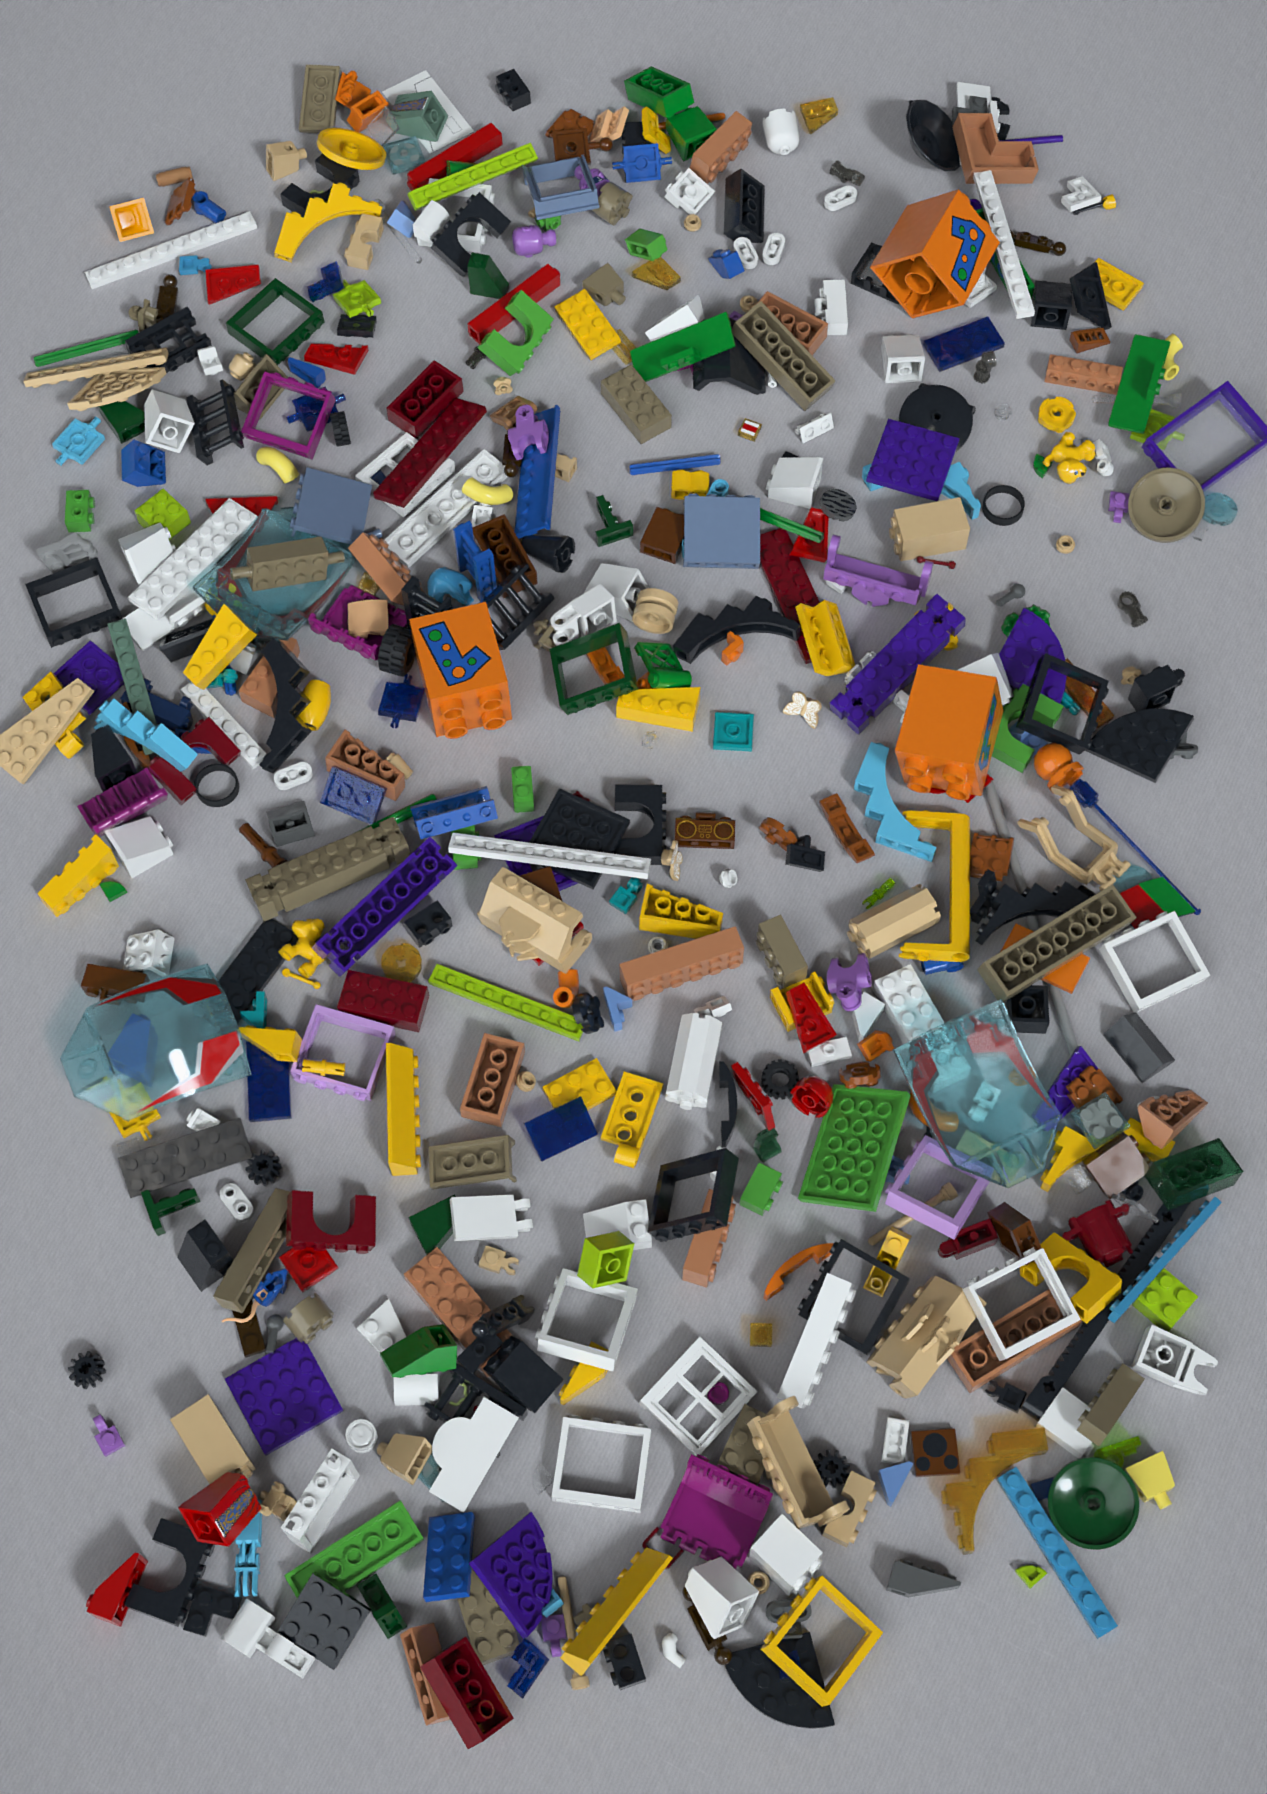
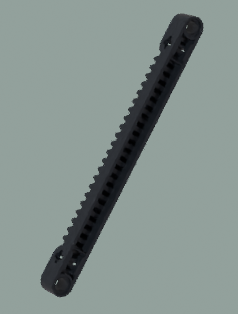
M1176 1189L1172 1190L1154 1216L1153 1224L1117 1274L1122 1279L1121 1293L1087 1324L1084 1322L1049 1371V1376L1041 1378L1020 1408L1022 1411L1039 1422L1108 1323V1317L1112 1312L1109 1308L1117 1299L1120 1301L1124 1299L1123 1292L1130 1284L1132 1286L1135 1284V1279L1149 1264L1192 1200ZM1164 1217L1168 1218L1167 1222L1163 1221ZM1047 1385L1051 1387L1048 1393L1044 1391Z

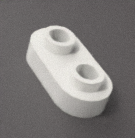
M844 186L828 193L824 200L825 208L830 211H836L854 203L857 199L856 188Z
M772 233L768 236L763 250L762 259L764 263L775 265L780 261L785 247V237L782 234Z
M745 237L737 238L734 241L733 250L738 252L743 268H755L758 264V255L751 241Z
M299 762L281 769L274 775L275 785L280 790H288L306 783L313 776L312 768L306 762Z
M229 1183L224 1185L220 1190L222 1202L237 1221H249L254 1215V1208L251 1202L236 1184ZM234 1191L232 1196H227V1193ZM240 1207H246L244 1212H239Z

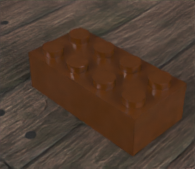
M505 514L472 527L474 541L480 550L490 549L493 553L497 586L511 573V568L517 564H528L530 567L524 574L533 585L538 584L537 571ZM519 579L511 585L517 593L526 589ZM506 591L502 594L503 599L509 596Z

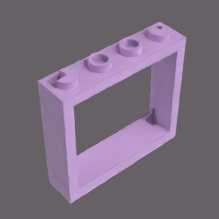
M316 1004L302 1039L298 1061L293 1063L290 1070L292 1077L301 1084L308 1082L322 1090L328 1088L339 1095H345L346 1093L360 1101H365V1099L371 1101L386 1062V1043H393L396 1034L394 1026ZM321 1021L385 1039L366 1089L313 1073L302 1072L303 1059H307Z
M925 1135L921 1142H916L912 1150L913 1155H908L905 1159L903 1170L899 1169L897 1171L894 1184L890 1183L885 1191L888 1194L885 1204L955 1240L988 1186L994 1169L946 1146L947 1153L940 1142ZM923 1153L977 1179L954 1219L899 1191Z

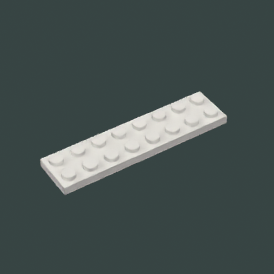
M483 449L385 539L389 544L388 549L399 556V562L408 568L411 567L473 510L474 505L480 503L462 493L464 483L473 477L484 485L499 486L508 477L504 473L505 465H502V462Z
M229 498L128 596L129 601L159 620L259 521L258 516Z

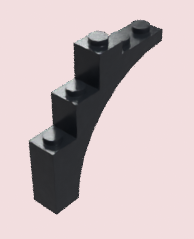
M755 596L744 611L727 604L715 620L709 615H703L698 612L674 643L673 649L677 658L691 664L710 646L727 639L729 631L737 635L771 633L797 641L801 637V629L795 620H789L779 612H773L772 603L769 600Z
M1066 881L1061 887L1057 885L1052 893L1036 882L1031 888L1027 886L1022 894L1004 884L1001 889L996 888L990 896L993 900L989 905L992 907V910L987 915L989 921L987 924H981L976 932L979 936L975 941L983 945L992 933L1015 919L1039 915L1059 917L1090 897Z

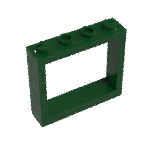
M275 278L226 322L229 335L259 357L263 358L267 354L278 366L292 352H295L304 341L308 340L317 329H320L325 322L323 312ZM281 295L310 317L275 349L271 350L243 329Z
M620 623L549 649L559 706L567 715L577 713L586 708H592L602 702L611 701L616 697L638 690L628 634ZM618 642L625 677L568 698L562 663Z

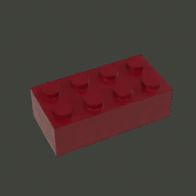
M433 360L387 407L388 420L417 439L447 409L454 399L464 392L462 378Z
M348 970L337 1008L341 1012L419 1033L430 995L428 986Z
M467 1637L450 1645L420 1666L467 1749L485 1741L514 1719Z

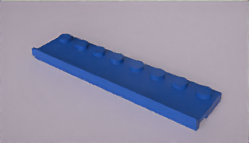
M558 405L534 414L539 420H545L548 427L549 441L546 453L540 454L536 444L526 447L523 453L514 531L518 539L536 534L538 530L544 528L550 530L561 412Z

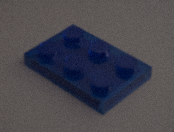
M332 766L320 803L371 825L377 820L387 788L342 768Z
M581 1096L523 1123L541 1162L598 1135Z

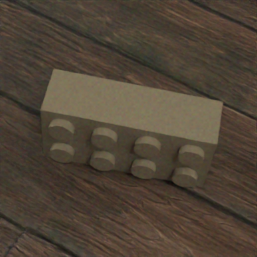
M632 365L601 380V395L640 444L671 428V413Z
M472 1569L470 1597L457 1599L471 1646L482 1665H486L520 1653L522 1649L515 1627Z

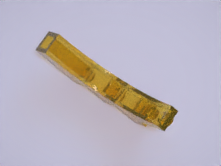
M1045 1428L992 1433L989 1440L986 1441L988 1454H992V1456L969 1458L966 1462L967 1465H964L965 1479H969V1481L945 1484L944 1491H941L942 1504H946L947 1510H956V1512H953L954 1525L959 1527L960 1535H957L958 1549H962L963 1555L974 1552L975 1516L985 1490L1000 1473L1013 1464L1033 1456L1046 1454L1048 1445Z

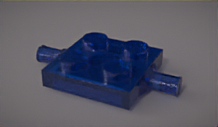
M344 393L335 396L336 401L331 413L338 412L336 404L346 401ZM306 395L292 400L296 413L286 417L288 424L299 420L307 432L313 430L324 401ZM329 416V419H328L327 423H330V422H331V417H330V416Z
M408 674L404 676L403 683L386 682L378 709L379 716L392 718L390 726L394 728L395 725V729L398 728L400 720L417 722L425 694L424 688L411 685L413 677L410 674L409 677Z

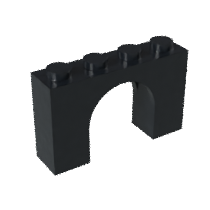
M323 153L315 160L317 173L332 183H343L351 191L360 182L358 169L339 164L326 157ZM291 183L280 194L282 204L287 209L299 213L304 218L309 199L318 197L327 203L331 188L323 193L312 194Z
M480 192L476 196L472 194L466 201L468 205L464 209L461 207L456 212L454 221L449 220L443 227L445 231L441 235L437 233L432 239L431 249L462 277L468 272L467 266L471 254L459 243L457 237L458 228L466 222H476L484 226L498 239L511 223Z
M615 785V811L642 812L651 818L654 825L651 831L643 837L622 838L614 854L651 859V865H662L661 856L663 850L666 849V846H662V840H666V828H662V822H666V810H662V804H666V792H662V785Z
M161 1518L152 1540L183 1555L186 1562L185 1576L176 1588L167 1592H156L133 1583L124 1606L179 1627L180 1622L183 1623L188 1613L186 1607L189 1600L192 1601L197 1590V1587H195L198 1578L201 1579L205 1573V1561L207 1556L210 1557L212 1555L215 1544L197 1542L190 1528Z

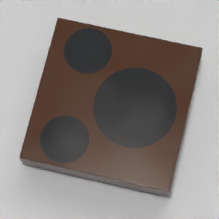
M955 1429L911 1431L915 1477L960 1475Z

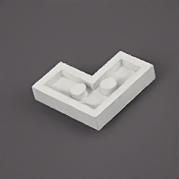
M1083 176L1068 181L1067 188L1072 193L1061 198V203L1070 212L1101 202V195Z

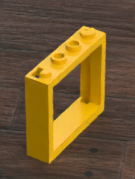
M819 1576L816 1578L812 1577L804 1585L806 1589L801 1596L797 1595L790 1604L792 1608L788 1613L785 1612L776 1622L778 1624L774 1632L771 1630L766 1634V1638L763 1640L765 1643L760 1649L823 1707L831 1704L883 1632L826 1578ZM819 1590L826 1594L866 1632L824 1689L777 1647Z

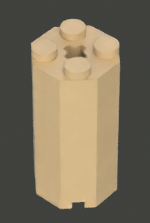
M917 884L850 919L848 924L850 931L847 932L850 941L855 942L858 946V953L865 952L866 957L871 959L939 923L941 915L939 911L935 913L934 908L937 907V904L926 887L921 888L922 885Z

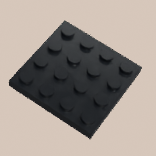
M559 788L529 843L613 854L630 824V819ZM551 866L553 872L593 890L602 873Z

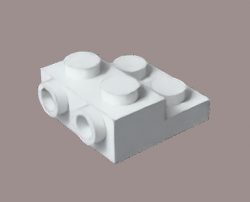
M688 168L685 173L681 171L675 178L677 181L675 184L672 182L665 189L667 194L664 197L677 209L681 206L688 214L696 215L715 191Z

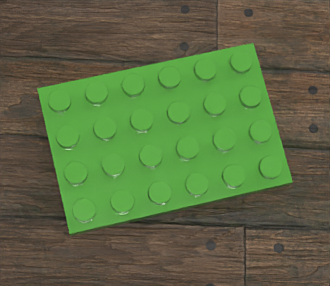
M833 1084V1103L828 1112L823 1116L798 1199L805 1203L876 1212L911 1095L907 1091L858 1086L849 1089L845 1088V1085Z

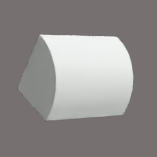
M431 200L413 224L414 236L433 244L432 239L437 233L441 234L445 224L451 220L449 213L439 203Z
M438 1374L407 1375L403 1378L394 1377L395 1406L425 1405L426 1402L430 1405H435L438 1401Z

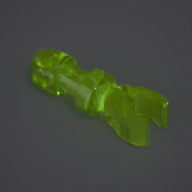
M889 878L879 888L873 890V894L862 902V906L868 902L869 905L865 909L871 908L896 883Z

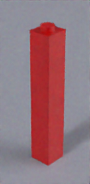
M492 123L474 132L408 172L407 185L409 189L413 191L427 185L430 178L442 179L447 177V160L476 162L503 145L502 133Z
M546 264L468 322L469 335L480 344L486 334L493 329L499 332L516 319L505 309L513 295L522 290L534 302H539L560 286L559 271Z

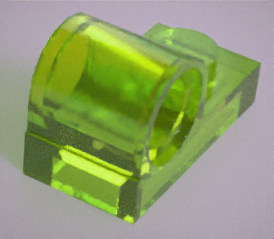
M1139 1436L1097 1449L1094 1452V1457L1111 1458L1122 1468L1124 1464L1122 1454L1124 1453L1126 1457L1137 1453V1449L1142 1443Z

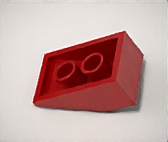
M135 1552L95 1589L94 1594L89 1596L86 1607H88L86 1612L95 1618L121 1627L128 1608L124 1606L133 1583L139 1585L148 1560Z

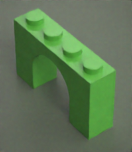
M522 290L513 295L505 309L524 328L525 342L523 346L511 344L493 329L486 334L477 347L509 376L515 373L519 374L525 367L523 363L534 354L532 350L540 345L543 340L541 337L543 334L548 333L552 327L550 324L553 321V318Z
M1022 684L1019 690H1014V696L1010 698L1012 701L1003 707V714L992 757L1021 773L1024 772L1032 760L1035 750L1015 739L1008 730V724L1020 716L1029 689L1024 684ZM1040 693L1032 719L1053 728L1060 718L1064 706Z

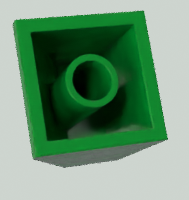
M698 106L687 108L681 113L666 118L665 128L683 162L691 159L693 153L717 130Z

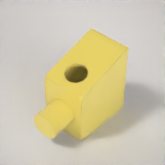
M1163 1451L1124 1469L1134 1482L1138 1496L1144 1503L1154 1498L1160 1510L1172 1505L1166 1492L1172 1490L1175 1487V1483Z

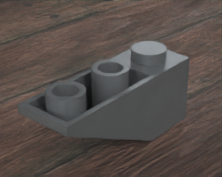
M900 1559V1561L895 1560L886 1591L909 1598L958 1589L961 1582L957 1581V1577L951 1574L944 1573L943 1576L935 1574V1570L922 1566L920 1569L914 1567L912 1562Z

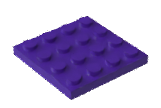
M888 418L866 482L937 502L939 501L960 438Z
M297 1338L277 1348L274 1353L263 1356L225 1378L265 1456L344 1411L308 1344H305L304 1341L299 1342Z

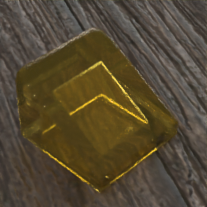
M364 572L358 588L363 590L364 593L368 592L375 596L380 587L368 572Z

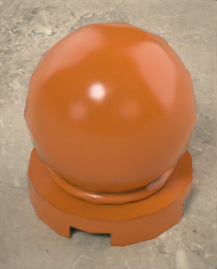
M1046 744L1038 749L1034 756V768L1043 780L1049 781L1047 786L1050 791L1053 785L1063 787L1069 784L1072 786L1083 774L1081 771L1084 769L1079 762H1073L1069 749L1061 744Z

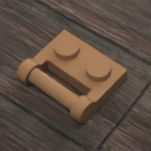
M517 396L492 413L490 417L493 422L504 426L508 431V429L513 428V425L516 424L515 414L520 406L530 405L534 413L538 409L532 401Z

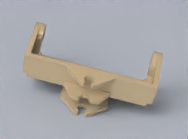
M504 867L490 881L482 907L477 913L481 924L502 936L501 941L506 947H509L511 957H514L515 953H519L521 955L516 957L518 961L540 958L565 974L586 950L592 940V933L585 929L580 930L572 939L573 929L583 918V914Z
M938 1276L929 1278L923 1287L919 1286L912 1295L915 1297L910 1304L907 1302L900 1310L902 1314L898 1320L894 1319L887 1327L889 1332L885 1337L881 1336L874 1344L876 1349L866 1361L871 1367L878 1366L892 1375L894 1379L889 1385L890 1388L905 1399L918 1396L939 1366L955 1351V1346L960 1344L966 1330L976 1318L962 1290L963 1288ZM978 1296L984 1307L987 1304V1302H985L980 1296Z
M792 1396L777 1403L765 1417L757 1416L751 1419L747 1425L753 1436L754 1447L760 1450L762 1454V1462L767 1479L772 1480L771 1488L783 1500V1508L787 1514H790L795 1526L800 1529L818 1523L820 1527L838 1519L850 1508L846 1500L836 1505L833 1504L789 1413V1410L799 1405L796 1396Z

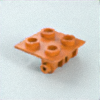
M350 71L348 74L341 73L335 96L336 101L349 109L371 93V89L356 81L358 76L355 71Z

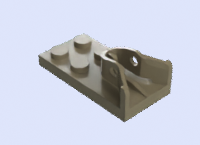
M306 65L299 123L300 132L320 133L324 129L335 128L338 102L335 100L342 73L340 66Z
M509 1135L430 1146V1188L440 1189L508 1178L514 1183L517 1182V1178L512 1174L511 1148L515 1145V1140Z

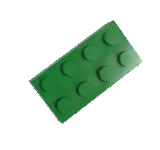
M652 66L624 80L629 101L644 108L647 106L653 112L666 118L674 116L675 113L687 109L688 106L694 103L690 83Z

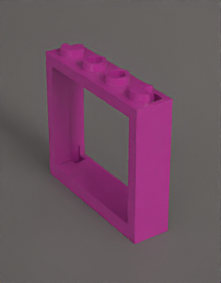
M264 372L241 431L246 439L313 460L336 399L332 392L326 390V388L318 389L308 382L302 384L292 377L286 379L276 372ZM272 385L324 401L307 446L255 429Z

